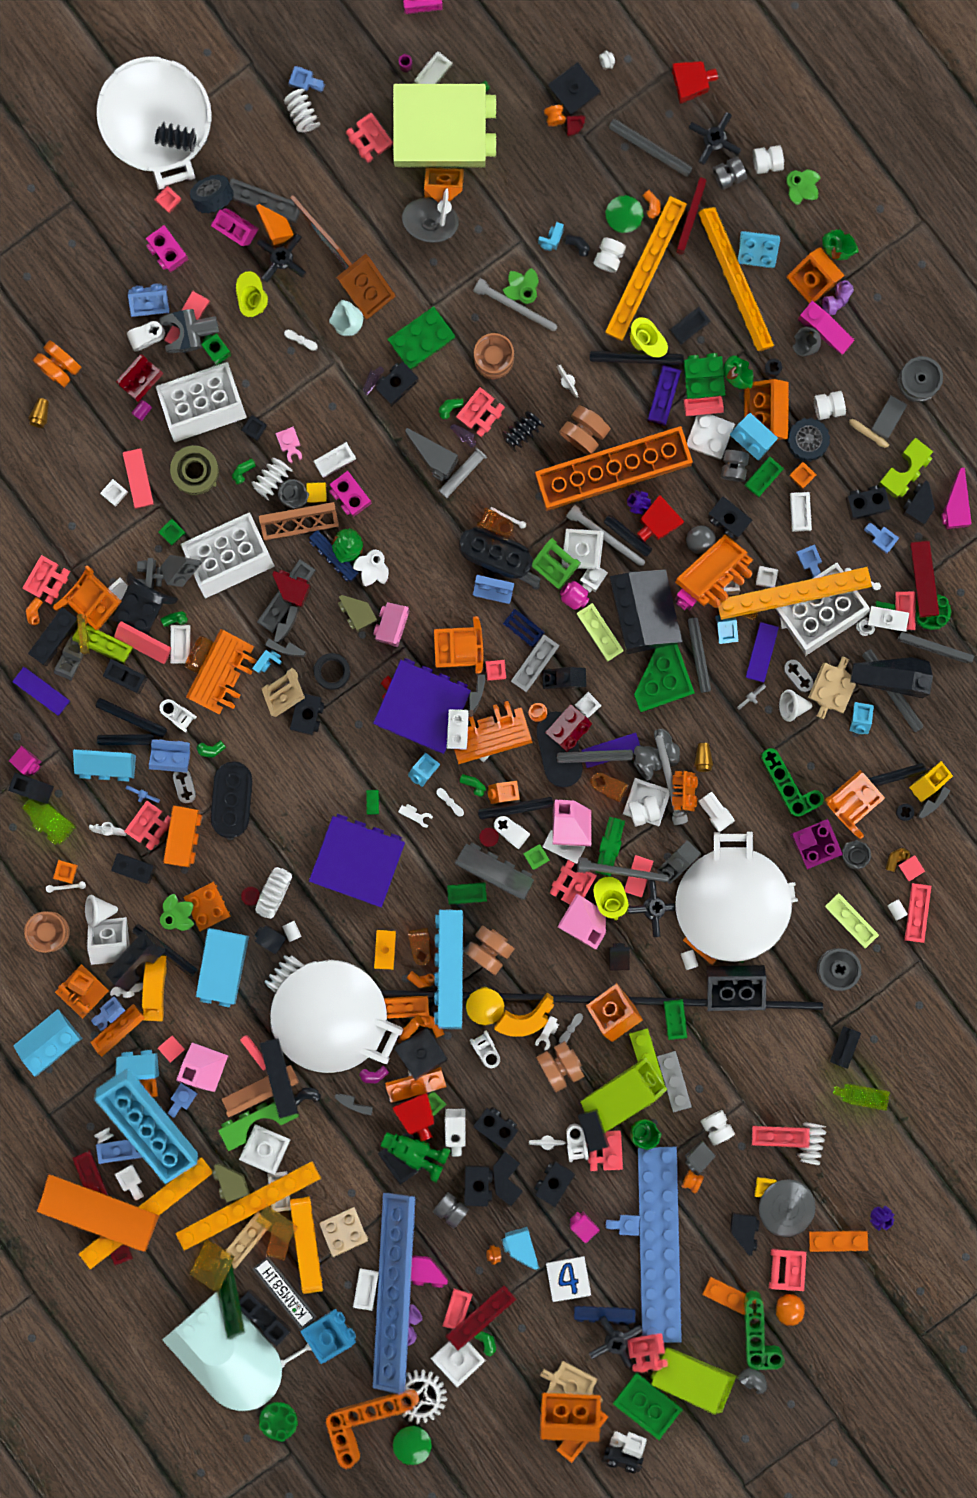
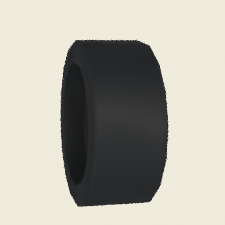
M335 653L325 654L315 663L314 676L318 684L323 688L329 690L340 689L349 680L350 666L341 655ZM327 661H337L343 667V676L335 683L327 682L321 676V668Z

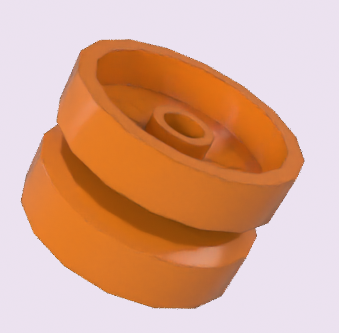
M49 340L43 348L50 358L42 353H38L32 361L52 381H56L65 388L71 380L64 372V369L70 374L76 375L82 367L59 346Z

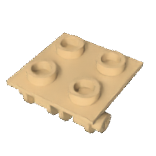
M355 1207L319 1223L332 1257L368 1242L367 1234L364 1232Z

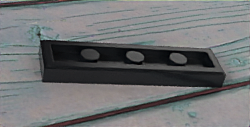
M279 1038L260 1043L279 1119L299 1114Z

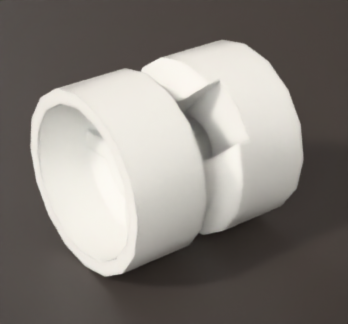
M780 145L771 146L768 150L765 148L753 150L754 166L757 174L767 173L769 169L773 172L784 170L783 152Z
M603 238L600 245L601 252L597 253L594 265L609 272H617L620 264L618 258L623 256L626 246L614 239Z
M841 391L831 392L829 396L825 394L814 396L818 420L828 419L830 415L838 417L846 414L844 397Z
M655 796L644 798L643 802L636 800L628 803L635 827L645 824L646 820L650 822L661 820Z
M723 1110L717 1111L700 1121L705 1131H709L708 1137L713 1146L735 1135L731 1125L726 1124L727 1118Z

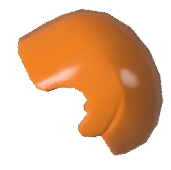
M785 1294L778 1299L775 1310L779 1322L786 1326L799 1324L805 1314V1307L801 1298L794 1294Z

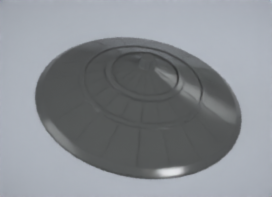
M434 198L414 200L406 206L402 214L405 229L415 238L426 242H441L449 239L455 234L459 225L458 216L452 207L451 211L446 214L444 226L440 225L441 213L438 210V202Z
M790 1179L781 1180L769 1186L763 1193L759 1203V1215L763 1225L771 1233L781 1237H791L802 1233L811 1224L816 1209L811 1191L803 1183Z

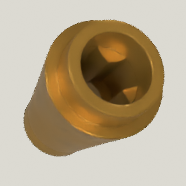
M38 398L28 418L30 425L44 428V425L47 424L48 400Z
M708 743L698 744L694 764L698 772L712 771L713 761Z

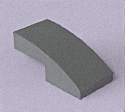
M890 396L871 431L887 440L907 404Z
M290 606L286 624L278 623L274 642L277 644L290 632L299 611L298 607Z
M70 636L63 649L62 656L54 669V674L72 681L87 647L72 640V636Z
M268 639L265 644L266 647L288 656L305 657L307 654L290 642L286 648L271 639Z
M477 675L476 692H470L468 717H472L479 706L484 690L485 675Z
M941 787L933 802L925 800L916 817L922 819L932 813L946 799L951 790Z
M335 1094V1099L351 1110L372 1115L373 1106L354 1104L355 1096Z

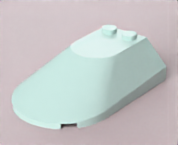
M217 1291L162 1340L217 1402L233 1410H253L267 1403L276 1393L282 1376L280 1357L269 1340L243 1313L245 1333L232 1340L227 1339Z

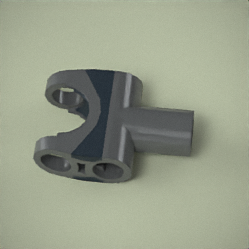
M193 309L177 311L159 319L160 325H170L180 329L179 338L172 342V344L165 346L167 353H181L202 348L201 336L219 333L216 316L196 320Z

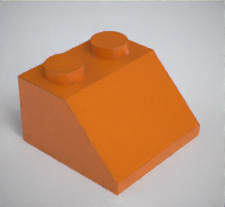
M819 247L811 252L787 278L810 304L811 301L815 303L845 275Z
M617 983L586 1005L602 1034L611 1042L643 1020L635 1005Z

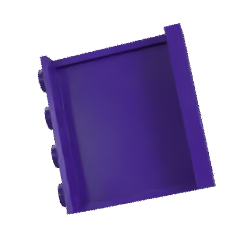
M407 658L404 661L399 660L372 724L444 754L448 741L449 709L463 710L471 690L467 689L468 685L465 683L449 681L450 677L440 673L439 676L433 674V670L428 667L414 666L415 662Z
M337 814L336 817L331 816L329 827L308 881L382 908L405 842L401 841V836L392 833L390 837L384 835V830L379 828L367 829L365 828V823L356 820L354 823L348 822V817L340 814Z

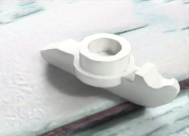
M448 188L445 189L443 200L438 203V210L441 213V226H444L446 214L451 211V203L448 201Z
M558 365V371L562 376V386L570 389L571 393L578 398V393L574 387V377L567 375L562 366Z
M105 822L102 826H98V824L94 826L89 825V829L95 833L106 836H126L125 830L114 828L110 822Z
M136 983L129 992L114 987L110 995L120 996V994H123L124 998L132 997L135 995L134 992H139L143 989V983Z
M548 1135L544 1136L541 1140H529V1145H541L546 1150L552 1149L554 1145L567 1144V1142L562 1140H554L553 1137Z

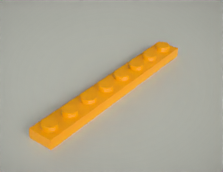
M671 196L669 197L605 334L623 341L687 206L686 203Z
M715 207L701 210L698 212L701 222L705 227L709 241L723 269V274L729 283L731 292L738 304V309L753 339V344L757 351L773 347L772 339Z
M868 567L736 595L728 597L725 601L719 599L721 605L718 609L720 618L723 620L870 588L872 583Z
M201 1157L197 1160L196 1165L169 1182L141 1204L139 1208L161 1215L213 1174L212 1169ZM101 1236L80 1252L79 1256L89 1269H92L119 1248L122 1243Z
M312 1161L175 1234L185 1251L321 1179V1176Z

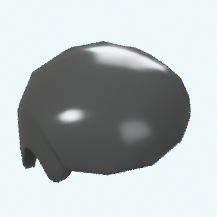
M803 327L794 335L796 342L792 348L799 356L813 355L820 348L821 336L815 328Z
M290 479L280 485L278 497L284 506L294 509L301 508L307 503L309 493L302 482Z
M699 525L693 527L687 533V546L695 554H704L716 542L715 533L708 526Z
M861 841L847 842L842 850V860L851 869L864 868L871 860L870 848Z
M746 1368L737 1376V1379L746 1388L752 1389L755 1387L757 1389L756 1394H763L767 1390L766 1378L759 1370Z

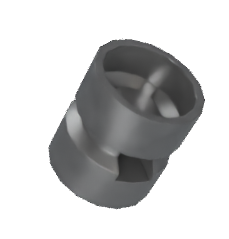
M737 156L728 160L726 165L721 163L712 168L714 177L721 190L731 187L733 182L739 183L747 179L744 166Z
M725 450L723 462L726 465L722 467L721 478L731 481H745L747 470L744 467L748 465L749 454L737 450Z
M448 1192L435 1207L433 1213L439 1218H446L445 1222L454 1229L467 1214L469 1208L462 1203H456V1198Z

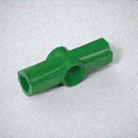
M609 817L606 832L600 844V855L597 864L614 866L622 842L621 836L625 820ZM595 871V873L611 877L610 873Z

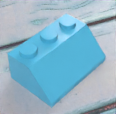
M73 749L74 774L79 775V778L91 779V776H99L98 780H110V777H118L117 781L129 782V778H134L136 755L132 753Z
M57 1009L13 1046L22 1062L35 1077L83 1038L63 1013Z

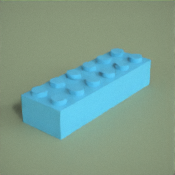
M439 910V915H435V926L439 928V934H435V946L439 947V954H435V967H439V973H435V986H439L438 992H435V1005H438V1012L434 1013V1024L438 1025L439 1029H462L463 910Z
M129 1068L97 1088L95 1095L97 1103L165 1184L197 1164L198 1152Z

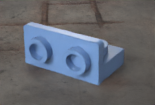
M153 284L149 288L135 286L132 287V290H129L128 299L131 317L169 313L167 286Z
M477 575L473 596L510 604L514 583Z
M162 739L151 741L149 769L187 773L190 759V743L165 741Z

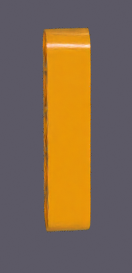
M310 1197L290 1199L303 1294L323 1291L311 1200Z

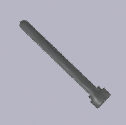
M583 857L578 859L577 872L586 873L591 870L661 882L669 880V876L666 874L591 863L590 860Z

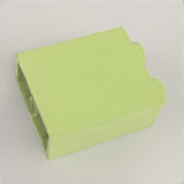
M393 84L395 167H485V157H496V133H485V118H496V95H486V84Z

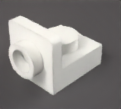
M602 568L600 570L587 569L579 582L588 592H596L608 572Z

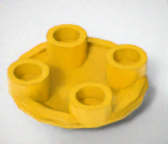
M481 987L474 991L467 999V1014L477 1024H493L503 1014V999L496 991L488 987Z

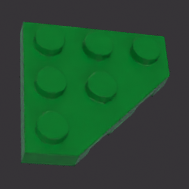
M677 644L656 648L634 693L640 713L695 694Z

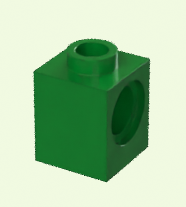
M217 333L215 335L210 334L203 339L204 343L201 345L216 366L231 356L229 349ZM218 344L220 345V350L218 352H211V346Z

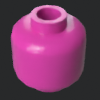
M576 581L567 582L560 592L561 601L574 610L580 607L584 608L589 601L587 597L588 590Z

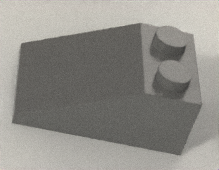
M407 428L405 430L406 438L430 472H432V476L440 481L443 479L448 480L458 462V455Z

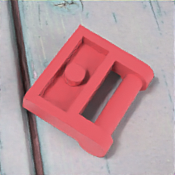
M771 1249L773 1257L769 1288L804 1291L806 1251ZM780 1256L786 1257L784 1283H779Z

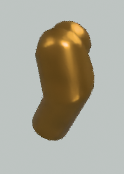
M905 848L891 852L885 870L895 872L897 863L909 859L910 852Z

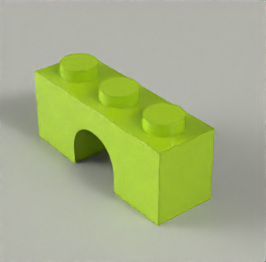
M914 438L901 455L908 461L909 470L905 473H900L891 468L878 484L879 487H885L886 492L895 499L899 495L903 497L909 489L907 487L908 483L911 480L915 482L921 474L919 469L922 466L926 467L933 459L930 457L933 451L917 438Z

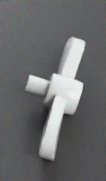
M292 330L285 331L287 338L305 345L312 351L317 349L315 342L297 335Z
M441 788L437 789V795L446 801L447 806L451 807L457 816H463V809L455 804L452 798H449L446 791Z

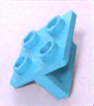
M741 231L737 259L739 264L774 268L780 236Z

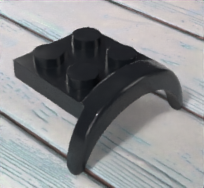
M128 572L126 576L128 587L112 620L118 623L122 621L148 635L163 603L175 604L178 598L160 593L137 580L131 572Z

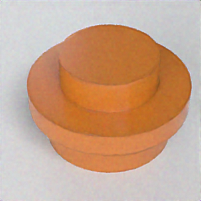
M535 703L529 708L528 714L531 720L540 722L547 717L548 711L545 705Z
M491 1245L486 1252L487 1260L492 1265H496V1263L501 1262V1251L499 1247Z

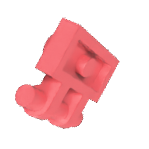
M372 112L356 123L359 131L355 133L352 128L346 131L349 137L348 140L357 147L361 158H365L367 163L374 159L370 154L372 150H375L380 155L394 145ZM363 136L369 142L367 146H364L360 140Z
M479 387L456 418L470 429L477 424L480 428L476 434L482 437L485 432H489L493 422L501 417V412L505 407L500 403L496 408L491 406L495 398ZM487 410L490 415L483 421L480 418Z
M41 555L23 589L39 598L43 592L47 593L48 596L45 601L52 604L54 599L58 598V592L63 583L66 584L70 571L63 568L60 574L55 572L59 565ZM54 577L57 580L52 589H50L47 585L51 578Z
M146 801L124 832L139 843L146 837L149 842L145 847L152 850L155 845L160 843L159 839L164 832H168L171 817L167 815L164 821H162L159 817L163 811L149 801ZM156 823L159 825V828L152 835L149 831Z
M570 860L560 869L561 873L558 879L552 883L551 886L553 887L550 891V894L555 897L559 891L564 892L561 900L569 905L576 894L585 898L596 878V875L591 872L579 873L572 871L571 869L575 863ZM569 875L573 879L567 888L563 884Z
M621 1130L607 1131L605 1134L609 1147L602 1149L603 1156H597V1150L589 1151L588 1163H590V1171H598L597 1163H603V1170H623Z
M662 1333L628 1340L629 1358H636L637 1363L632 1366L634 1372L644 1373L650 1369L656 1371L667 1367V1360L659 1358V1354L665 1353ZM645 1356H650V1362L645 1360Z

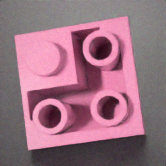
M555 800L553 806V845L591 846V810L576 801Z
M576 894L560 921L558 928L582 943L597 949L606 934V917L600 913L596 905Z
M191 1043L177 1080L194 1087L215 1092L228 1055Z

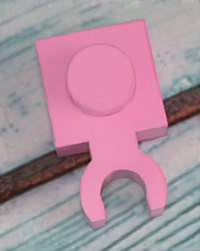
M294 427L276 433L282 452L288 450V461L293 463L291 459L293 454H297L301 460V452L295 448L301 445Z

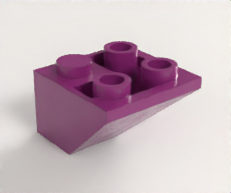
M828 819L790 834L806 869L843 855Z

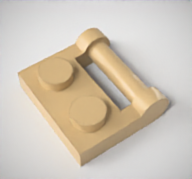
M293 668L272 684L265 685L262 688L271 716L277 717L305 698L297 679L298 674ZM287 682H290L288 685L274 693L275 690H277Z

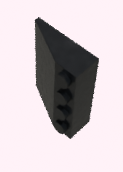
M666 569L628 572L610 576V586L626 655L682 643Z

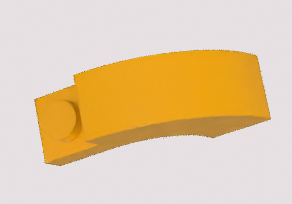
M160 956L154 964L150 962L145 964L142 996L145 1021L163 1022L166 956Z
M546 993L536 1008L526 1015H515L505 1010L500 1019L495 1023L494 1030L513 1037L526 1036L537 1032L548 1022V1016L545 1015V1012L548 1014L554 1006L553 996Z

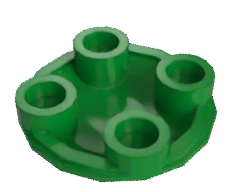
M618 196L608 204L606 220L613 231L628 233L641 225L643 209L635 198Z
M937 594L939 616L919 618L918 603L916 601V622L925 629L936 630L947 624L950 620L951 608L945 596Z
M273 1402L267 1405L262 1410L259 1418L260 1430L268 1438L278 1441H285L295 1432L298 1424L294 1409L283 1402Z
M415 1425L401 1429L393 1441V1450L397 1459L408 1465H417L425 1461L432 1447L431 1439L427 1432Z

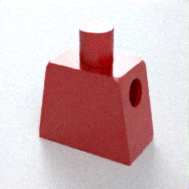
M702 61L672 64L671 70L680 103L707 93L709 91V82L718 80L716 68L706 71Z
M659 495L640 519L644 527L637 535L644 542L651 535L658 541L681 527L684 521Z
M427 1092L393 1107L394 1112L409 1135L418 1132L421 1141L432 1137L428 1126L435 1124Z

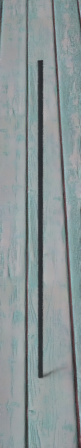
M381 990L384 998L428 996V999H435V992H438ZM462 992V1000H467L473 992ZM499 993L503 1001L540 1002L545 994ZM551 995L553 996V1002L590 1003L598 997ZM628 997L634 1005H664V1001L683 999L684 1006L707 1007V999ZM766 1001V1008L823 1010V1002Z

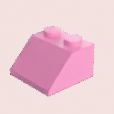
M388 602L386 607L382 606L379 617H382L380 625L376 624L373 633L376 636V641L398 647L410 612L409 607Z

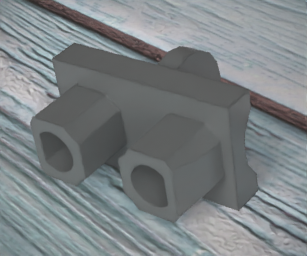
M148 558V561H138L137 571L147 573L146 579H137L141 583L154 589L155 579L156 586L161 587L162 580H165L162 575L161 567H157V574H155L156 560L154 558Z

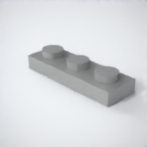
M543 635L511 682L527 693L560 645L546 635Z
M676 1051L657 1056L672 1111L677 1112L692 1107Z

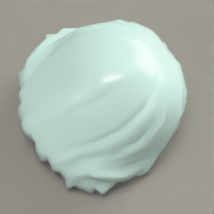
M341 300L335 307L329 323L334 326L338 334L351 336L360 330L364 318L362 312L353 306L351 302Z

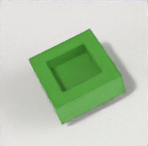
M540 844L524 853L533 870L550 861Z

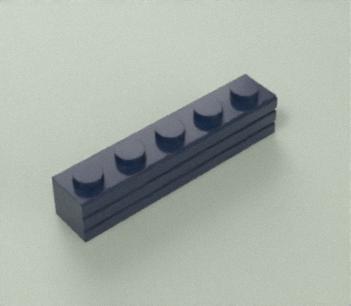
M318 530L309 537V543L313 547L316 546L318 548L317 551L321 555L324 554L327 557L326 561L329 564L332 563L335 566L334 569L338 573L341 572L343 574L342 577L346 581L349 580L351 582L359 575L349 562L340 563L333 552L332 544Z
M574 1306V1319L577 1322H584V1320L596 1322V1320L599 1321L600 1317L606 1316L608 1321H613L616 1324L620 1322L632 1324V1322H635V1308Z

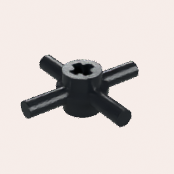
M725 112L718 126L708 130L694 122H691L688 129L704 137L703 140L706 148L698 160L700 164L705 165L711 152L722 147L739 155L741 148L726 141V134L724 132L732 117L730 113ZM717 136L718 139H716L715 142L712 141V138Z
M296 233L285 247L279 246L274 248L264 239L260 238L257 244L271 254L270 261L272 265L262 276L265 282L270 280L277 269L289 268L301 278L305 276L306 271L293 262L291 252L302 238L299 234ZM284 255L285 260L281 259L279 261L278 256L282 257Z
M648 880L649 898L643 905L628 906L626 914L644 913L647 918L652 920L653 938L661 937L659 919L663 917L665 911H676V903L664 904L657 897L655 880Z
M606 1316L600 1317L599 1321L607 1335L602 1346L589 1352L591 1359L593 1360L609 1351L613 1354H619L626 1368H631L633 1363L625 1349L629 1339L643 1332L641 1326L638 1325L623 1333L613 1330Z

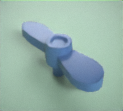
M126 786L127 790L138 794L139 802H142L143 798H148L157 803L160 802V799L147 795L148 792L144 790L138 791L130 786Z

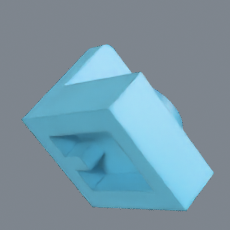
M556 222L555 227H551L548 235L551 239L539 236L538 244L541 245V248L549 251L557 249L564 230V224Z
M720 615L715 616L719 644L738 642L736 617L721 620Z
M265 650L252 669L259 674L261 671L265 673L271 665L270 659L281 665L282 661L279 660L281 656L273 650L270 652Z
M854 703L850 731L857 734L869 733L872 725L874 705Z
M425 752L413 766L408 776L415 784L423 787L440 764Z

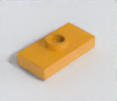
M377 930L374 969L394 970L396 931Z

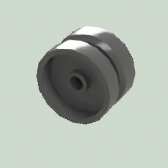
M919 356L911 359L905 364L898 376V387L901 394L912 402L929 400L938 392L943 383L941 367L935 360L929 357Z
M834 948L827 950L820 956L817 962L816 973L818 979L825 987L831 990L844 991L857 984L861 976L862 967L859 959L853 952L847 949ZM836 966L841 967L840 973L835 972Z

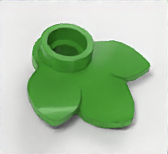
M812 170L790 172L786 178V183L790 188V200L796 205H799L803 198L816 200L818 198V190L815 183L820 180V176ZM794 177L799 179L798 183L794 182Z
M532 268L525 275L510 271V286L503 290L504 294L511 300H520L525 304L534 302L537 297L535 288L539 282L536 272ZM530 292L531 296L527 298L524 296V293Z
M175 894L168 896L163 903L164 913L160 917L162 927L168 930L177 928L181 931L190 929L194 923L188 917L192 913L194 904L186 901L178 903ZM168 916L173 920L171 924L166 921Z

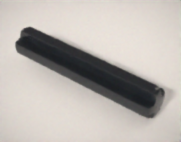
M612 515L606 517L604 524L645 557L651 553L652 548Z
M154 735L97 736L98 745H151V741L154 740Z

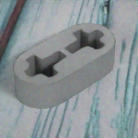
M790 660L784 665L785 675L800 692H808L812 689L814 685L813 679L798 661ZM789 664L797 666L795 670L799 674L798 676L794 672H788ZM801 676V678H802L804 681L808 679V680H809V683H808V686H809V687H808V688H806V687H803V688H802V687L800 686V684H801L802 682H801V680H800L798 677Z
M174 771L173 780L179 800L186 804L192 803L196 798V792L190 772H183L187 774V777L184 778L185 784L183 785L182 781L177 779L180 773ZM183 787H187V791L192 792V795L189 796L190 800L182 798V795L185 793Z

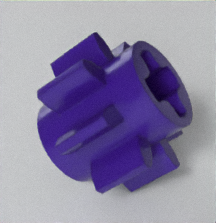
M635 490V493L629 495L627 505L631 507L630 512L643 515V512L650 508L651 499L647 498L648 493Z
M884 1206L883 1209L876 1207L870 1214L872 1218L870 1222L878 1231L881 1228L887 1230L894 1223L892 1218L894 1214L887 1206Z

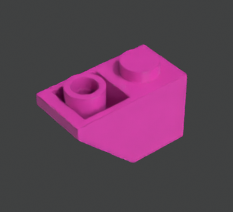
M683 588L675 597L676 605L683 610H686V608L691 610L697 602Z
M23 746L9 760L22 774L27 776L35 775L41 767L39 764L42 762Z
M584 1211L581 1214L577 1212L570 1218L571 1223L569 1226L571 1230L585 1243L600 1230Z
M412 1255V1284L424 1285V1282L432 1283L431 1286L443 1287V1284L447 1285L448 1278L431 1257Z

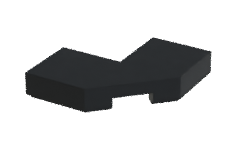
M505 1151L493 1166L496 1195L512 1206L523 1192L522 1189L509 1180V1177L520 1163Z

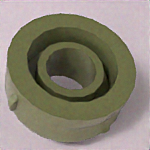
M192 445L175 452L176 454L170 465V473L180 491L190 495H200L208 492L214 486L216 487L219 477V466L214 455L209 450L201 446ZM197 462L203 465L204 472L200 478L191 479L187 476L186 469L191 463Z

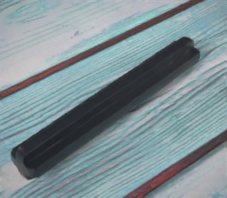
M99 698L95 706L159 737L163 738L167 732L165 727L102 698Z
M546 797L479 809V819L550 808L554 805L553 798Z
M137 924L132 930L137 936L143 931L154 936L140 924ZM160 941L166 949L162 955L166 956V959L192 977L196 973L197 968Z

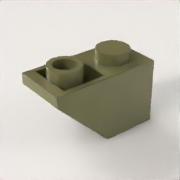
M344 595L339 596L340 602H338V605L343 613L347 612L350 618L347 619V622L352 630L356 628L357 632L378 622L367 602Z
M221 1163L214 1165L215 1169L212 1172L215 1180L220 1182L221 1188H219L221 1198L226 1200V1203L250 1194L243 1174Z

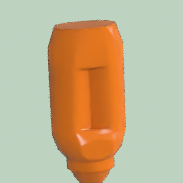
M419 1015L415 1016L403 1028L404 1030L397 1040L398 1043L409 1039L422 1023V1018Z

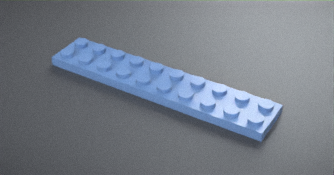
M655 1147L649 1150L638 1148L642 1336L662 1333L663 1343L681 1342L677 1147Z
M383 1193L373 1388L400 1394L405 1391L415 1197Z

